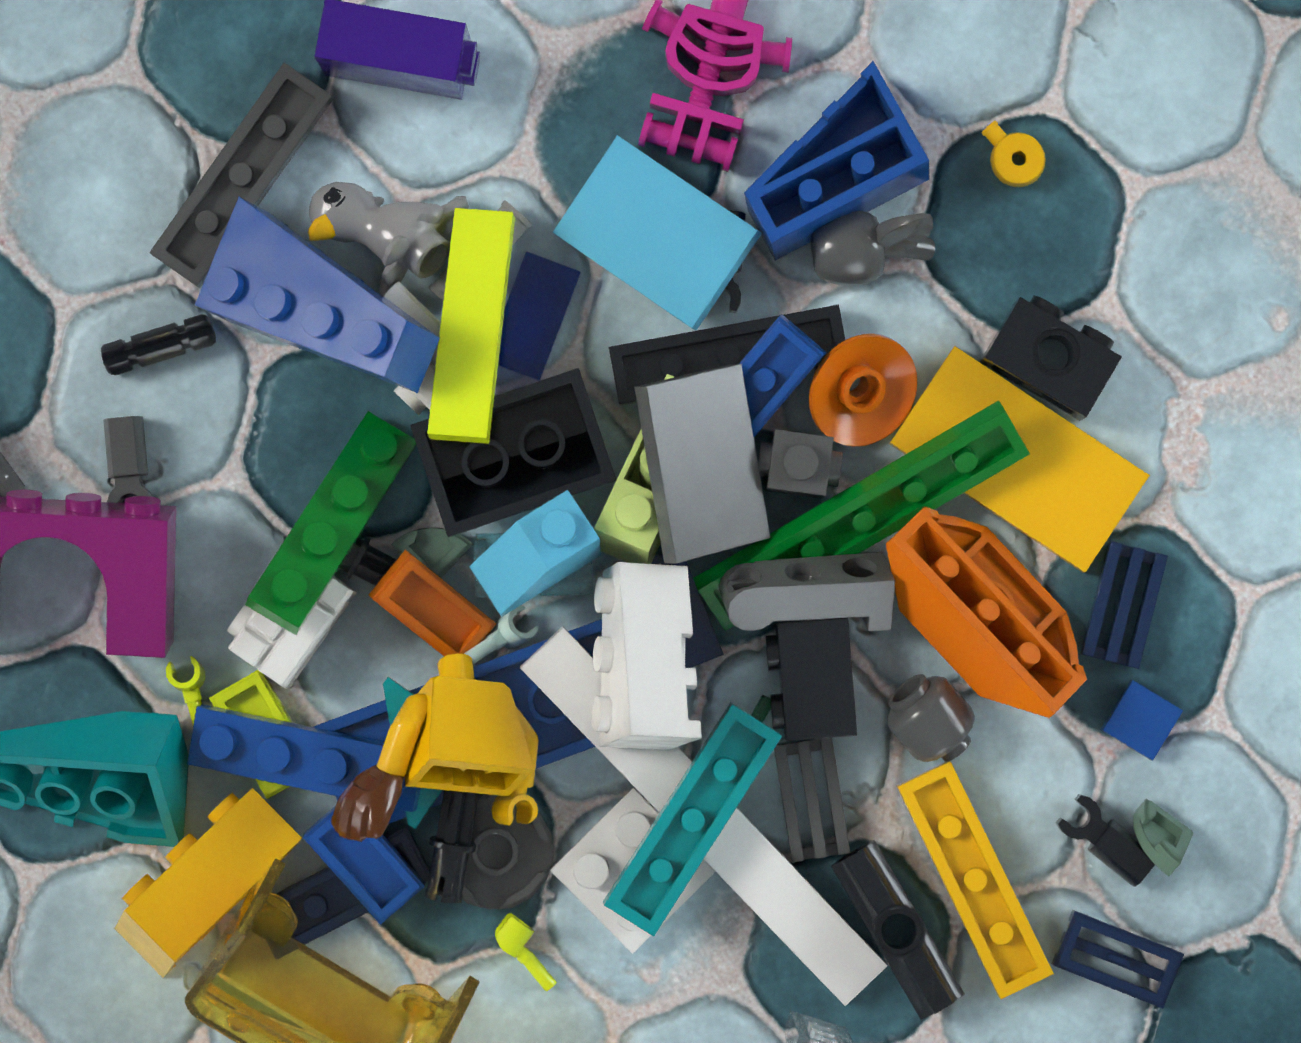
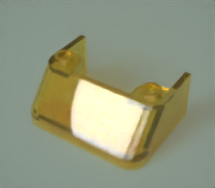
M275 858L242 902L185 996V1005L195 1018L236 1043H451L480 981L469 976L448 1000L442 998L431 986L422 983L401 985L390 996L291 937L298 925L297 917L287 900L275 893H271L286 865Z

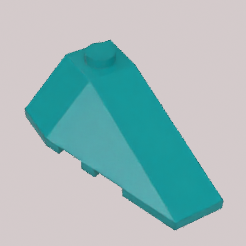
M119 711L0 731V806L18 810L24 804L55 813L54 822L73 827L75 820L78 819L108 828L106 838L123 843L175 847L184 838L189 766L187 765L188 750L178 716Z

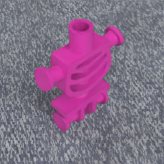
M655 0L642 30L649 32L653 28L670 37L665 50L668 69L685 86L692 88V91L690 92L691 96L688 103L652 93L650 109L674 115L677 118L675 124L670 125L653 120L654 113L647 112L638 146L645 147L646 142L666 147L668 148L666 155L673 157L676 155L678 146L694 150L691 162L700 164L703 158L723 164L722 170L729 172L738 138L732 137L731 141L728 142L711 137L709 133L711 127L740 135L744 119L710 110L711 101L714 99L713 95L728 96L746 92L755 84L760 64L783 66L782 72L789 73L792 38L786 37L785 43L763 41L764 27L743 20L748 0H712L710 9L687 4L681 16L663 8V0ZM686 30L706 44L703 48L704 51L687 39L684 35ZM677 47L688 58L699 65L696 75L690 73L678 61ZM752 49L751 54L737 57H725L727 55V50L739 51ZM749 69L741 79L718 82L722 71L737 72ZM686 119L702 124L698 138L683 134Z

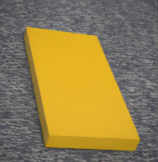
M954 346L889 444L906 455L999 400L1030 455L963 494L1082 573H1085L1150 475Z

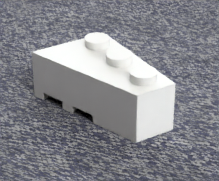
M617 562L603 570V577L597 579L594 591L595 610L597 613H602V636L596 638L593 648L595 672H601V696L594 698L592 706V727L595 732H600L599 747L670 750L701 739L700 721L688 719L686 689L695 690L697 687L696 668H685V640L693 635L688 566Z

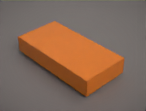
M406 549L368 594L376 603L443 656L464 654L482 642L497 624Z

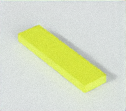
M455 208L439 333L440 340L438 342L427 431L430 439L489 444L515 226L513 212Z

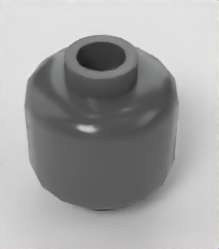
M923 674L915 675L901 684L889 698L888 705L891 709L887 716L888 726L915 759L930 762L942 758L947 762L958 757L969 746L971 738L968 734L975 721L974 712L971 706L945 677L931 676L926 678Z

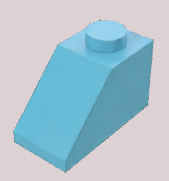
M566 490L517 520L469 567L499 615L503 617L600 557V538L570 492Z

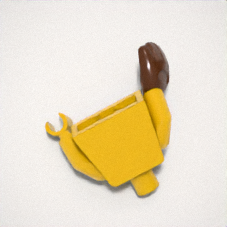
M450 654L442 657L437 663L439 676L430 678L417 694L406 698L388 730L378 763L358 774L341 794L331 819V824L335 831L339 833V836L347 840L361 842L366 838L377 839L381 837L401 796L403 779H405L406 787L498 795L492 804L491 810L492 817L496 823L510 826L513 821V808L515 804L517 807L516 822L521 824L531 823L537 817L538 806L534 798L527 795V788L534 786L539 740L535 730L519 708L516 707L511 689L504 683L475 680L473 661L469 655Z

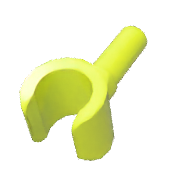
M190 656L191 663L194 666V675L190 681L178 682L177 671L171 661L166 667V677L169 683L182 692L185 704L187 703L192 724L194 725L196 708L202 705L200 688L204 684L206 676L202 664L193 656Z
M508 913L495 930V938L500 948L512 957H516L521 964L523 963L545 991L550 990L557 982L533 952L524 946L535 931L517 916Z

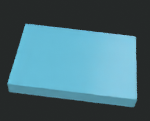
M618 135L552 232L696 331L762 234Z

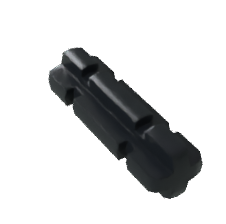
M200 314L184 319V325L181 326L171 323L131 336V341L126 343L125 340L120 339L104 344L101 347V356L107 372L111 375H119L133 370V365L135 364L144 367L186 354V349L190 347L196 351L212 346L216 342V335L210 318L207 315Z

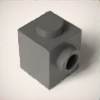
M775 429L772 443L764 441L760 443L758 467L760 477H767L765 491L823 499L826 496L827 486L838 487L843 452L832 451L834 437Z

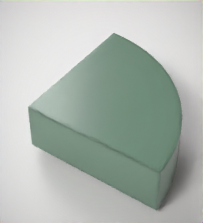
M431 527L408 532L396 539L391 545L400 554L406 549L442 578L474 544L461 534L448 538L445 529Z
M1145 799L1134 813V831L1146 855L1162 872L1170 876L1181 864L1193 832L1155 803Z

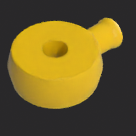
M995 120L981 132L994 146L990 157L991 167L995 176L1002 183L1011 187H1025L1034 183L1041 176L1046 158L1043 147L1034 137L1020 132L1006 134ZM1015 154L1021 155L1024 159V164L1020 166L1015 165L1012 161V156Z

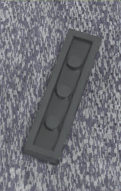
M284 62L149 253L192 284L201 288L238 197L240 196L259 206L333 101L332 95Z

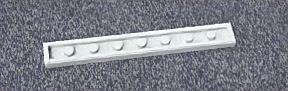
M562 626L520 666L521 670L660 813L689 768L692 760L679 746L670 750L599 747L600 732H595L592 727V706L594 698L601 696V672H595L593 657ZM736 808L704 860L846 1006L888 965L750 820Z

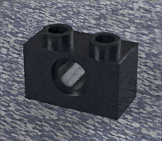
M1033 295L1030 302L1020 297L1013 304L980 363L1079 421L1085 419L1122 356L1110 350L1114 341L1100 331L1084 325L1081 331H1078L1061 321L1060 319L1064 312L1049 301ZM1055 339L1066 347L1068 361L1063 369L1051 370L1041 363L1038 349L1043 340Z

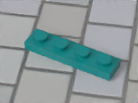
M730 702L603 900V905L654 937L780 741L782 735Z

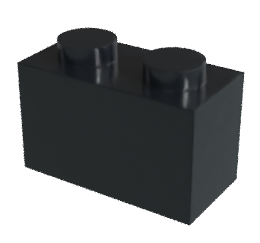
M848 618L775 623L776 635L765 636L768 671L779 670L781 689L780 694H770L772 728L784 729V740L786 741L857 736Z

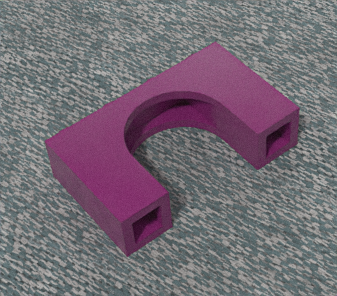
M26 489L12 490L6 493V497H0V568L4 554L10 548L25 540L50 537L65 540L78 546L94 560L105 581L107 590L106 655L166 657L174 642L176 506L161 505L160 499L150 496L128 497L125 499V503L101 502L102 497L93 493L66 495V500L42 499L41 492Z

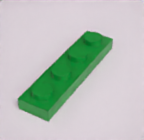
M368 411L249 594L245 605L297 635L417 445L415 439Z

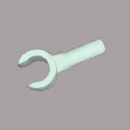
M519 606L503 617H500L493 628L494 632L464 653L472 658L473 665L495 650L497 651L502 647L515 649L534 637L538 632V626L527 633H522L513 624V618L526 609L524 606Z

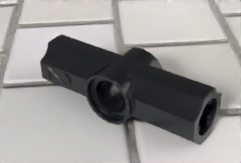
M875 840L860 846L831 865L835 875L871 934L872 940L879 948L920 1020L938 1013L965 995L928 932L923 918L917 913ZM894 914H904L910 917L913 923V933L910 939L900 945H891L885 942L881 934L884 921Z

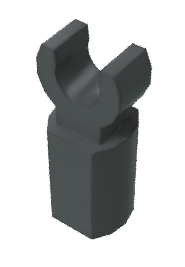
M143 416L104 419L108 478L115 479V488L110 492L107 502L121 503L127 495L131 494L153 497L150 491L143 486L142 476L148 475Z

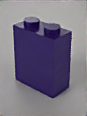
M324 0L314 57L325 76L462 100L464 86H475L480 51H477V42L471 41L466 23L338 0Z

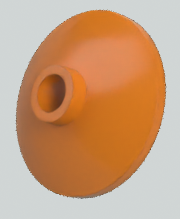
M880 334L857 335L839 343L822 359L811 381L809 407L815 424L823 434L828 437H834V442L845 446H867L886 438L902 424L914 403L917 392V372L914 362L904 347L893 339ZM860 377L858 386L850 391L853 382Z

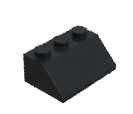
M579 368L494 396L489 444L430 439L427 434L429 419L410 425L448 538L538 508L566 490L573 496L617 480Z

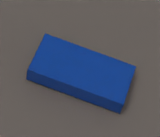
M333 807L303 833V838L381 925L425 887V882L384 835L377 839L366 838L362 842L340 837L331 824L335 807Z

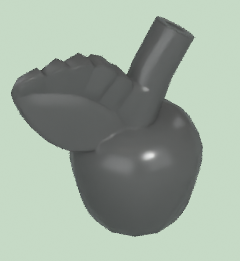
M854 211L820 227L812 234L810 243L814 271L820 279L837 285L859 286L874 282L883 273L885 258L930 260L935 252V243L927 236H930L933 229V218L930 214L920 213L891 218L879 224L877 217L864 211Z

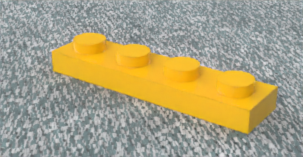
M951 761L944 762L897 785L896 787L998 997L1003 999L1053 975L1054 973Z

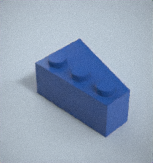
M874 61L860 73L861 77L837 102L834 100L822 112V117L799 141L795 140L744 192L748 212L758 231L762 233L761 236L775 261L810 243L812 234L825 224L854 211L869 212L930 180L929 159Z

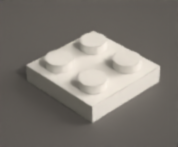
M634 787L550 869L632 954L651 935L604 906L603 900L659 814ZM704 859L664 922L716 872Z

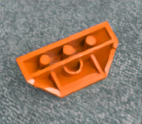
M924 507L886 543L890 568L895 579V593L899 611L980 697L1050 718L1087 680L1084 667L1079 665L1077 644L1067 611L988 527L959 517L938 514L937 510Z

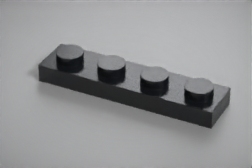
M839 304L784 314L788 320L827 352L822 359L835 346L845 341ZM779 316L609 347L619 406L637 403L634 387L664 380L667 374L678 377L729 364H739ZM822 359L816 364V366L812 370L817 369Z

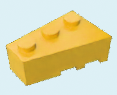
M253 788L241 799L233 792L229 794L207 816L214 825L198 840L191 833L186 835L165 856V859L171 866L159 878L154 880L147 873L122 897L128 907L123 911L114 929L162 978L176 966L175 964L200 939L202 940L214 929L215 925L237 903L242 901L302 839Z

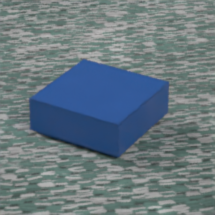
M1130 680L1100 730L1153 761L1183 710L1134 680Z

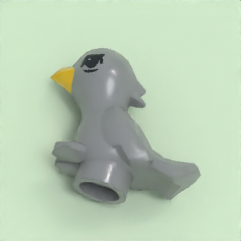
M333 182L315 192L309 206V217L312 222L308 229L309 241L335 240L344 243L359 242L366 245L387 266L382 273L383 283L388 287L398 281L401 282L408 269L418 278H427L437 272L449 256V241H451L455 208L469 209L466 196H456L442 206L424 202H395L381 206L384 198L374 197L372 192L366 191L361 186L346 182Z

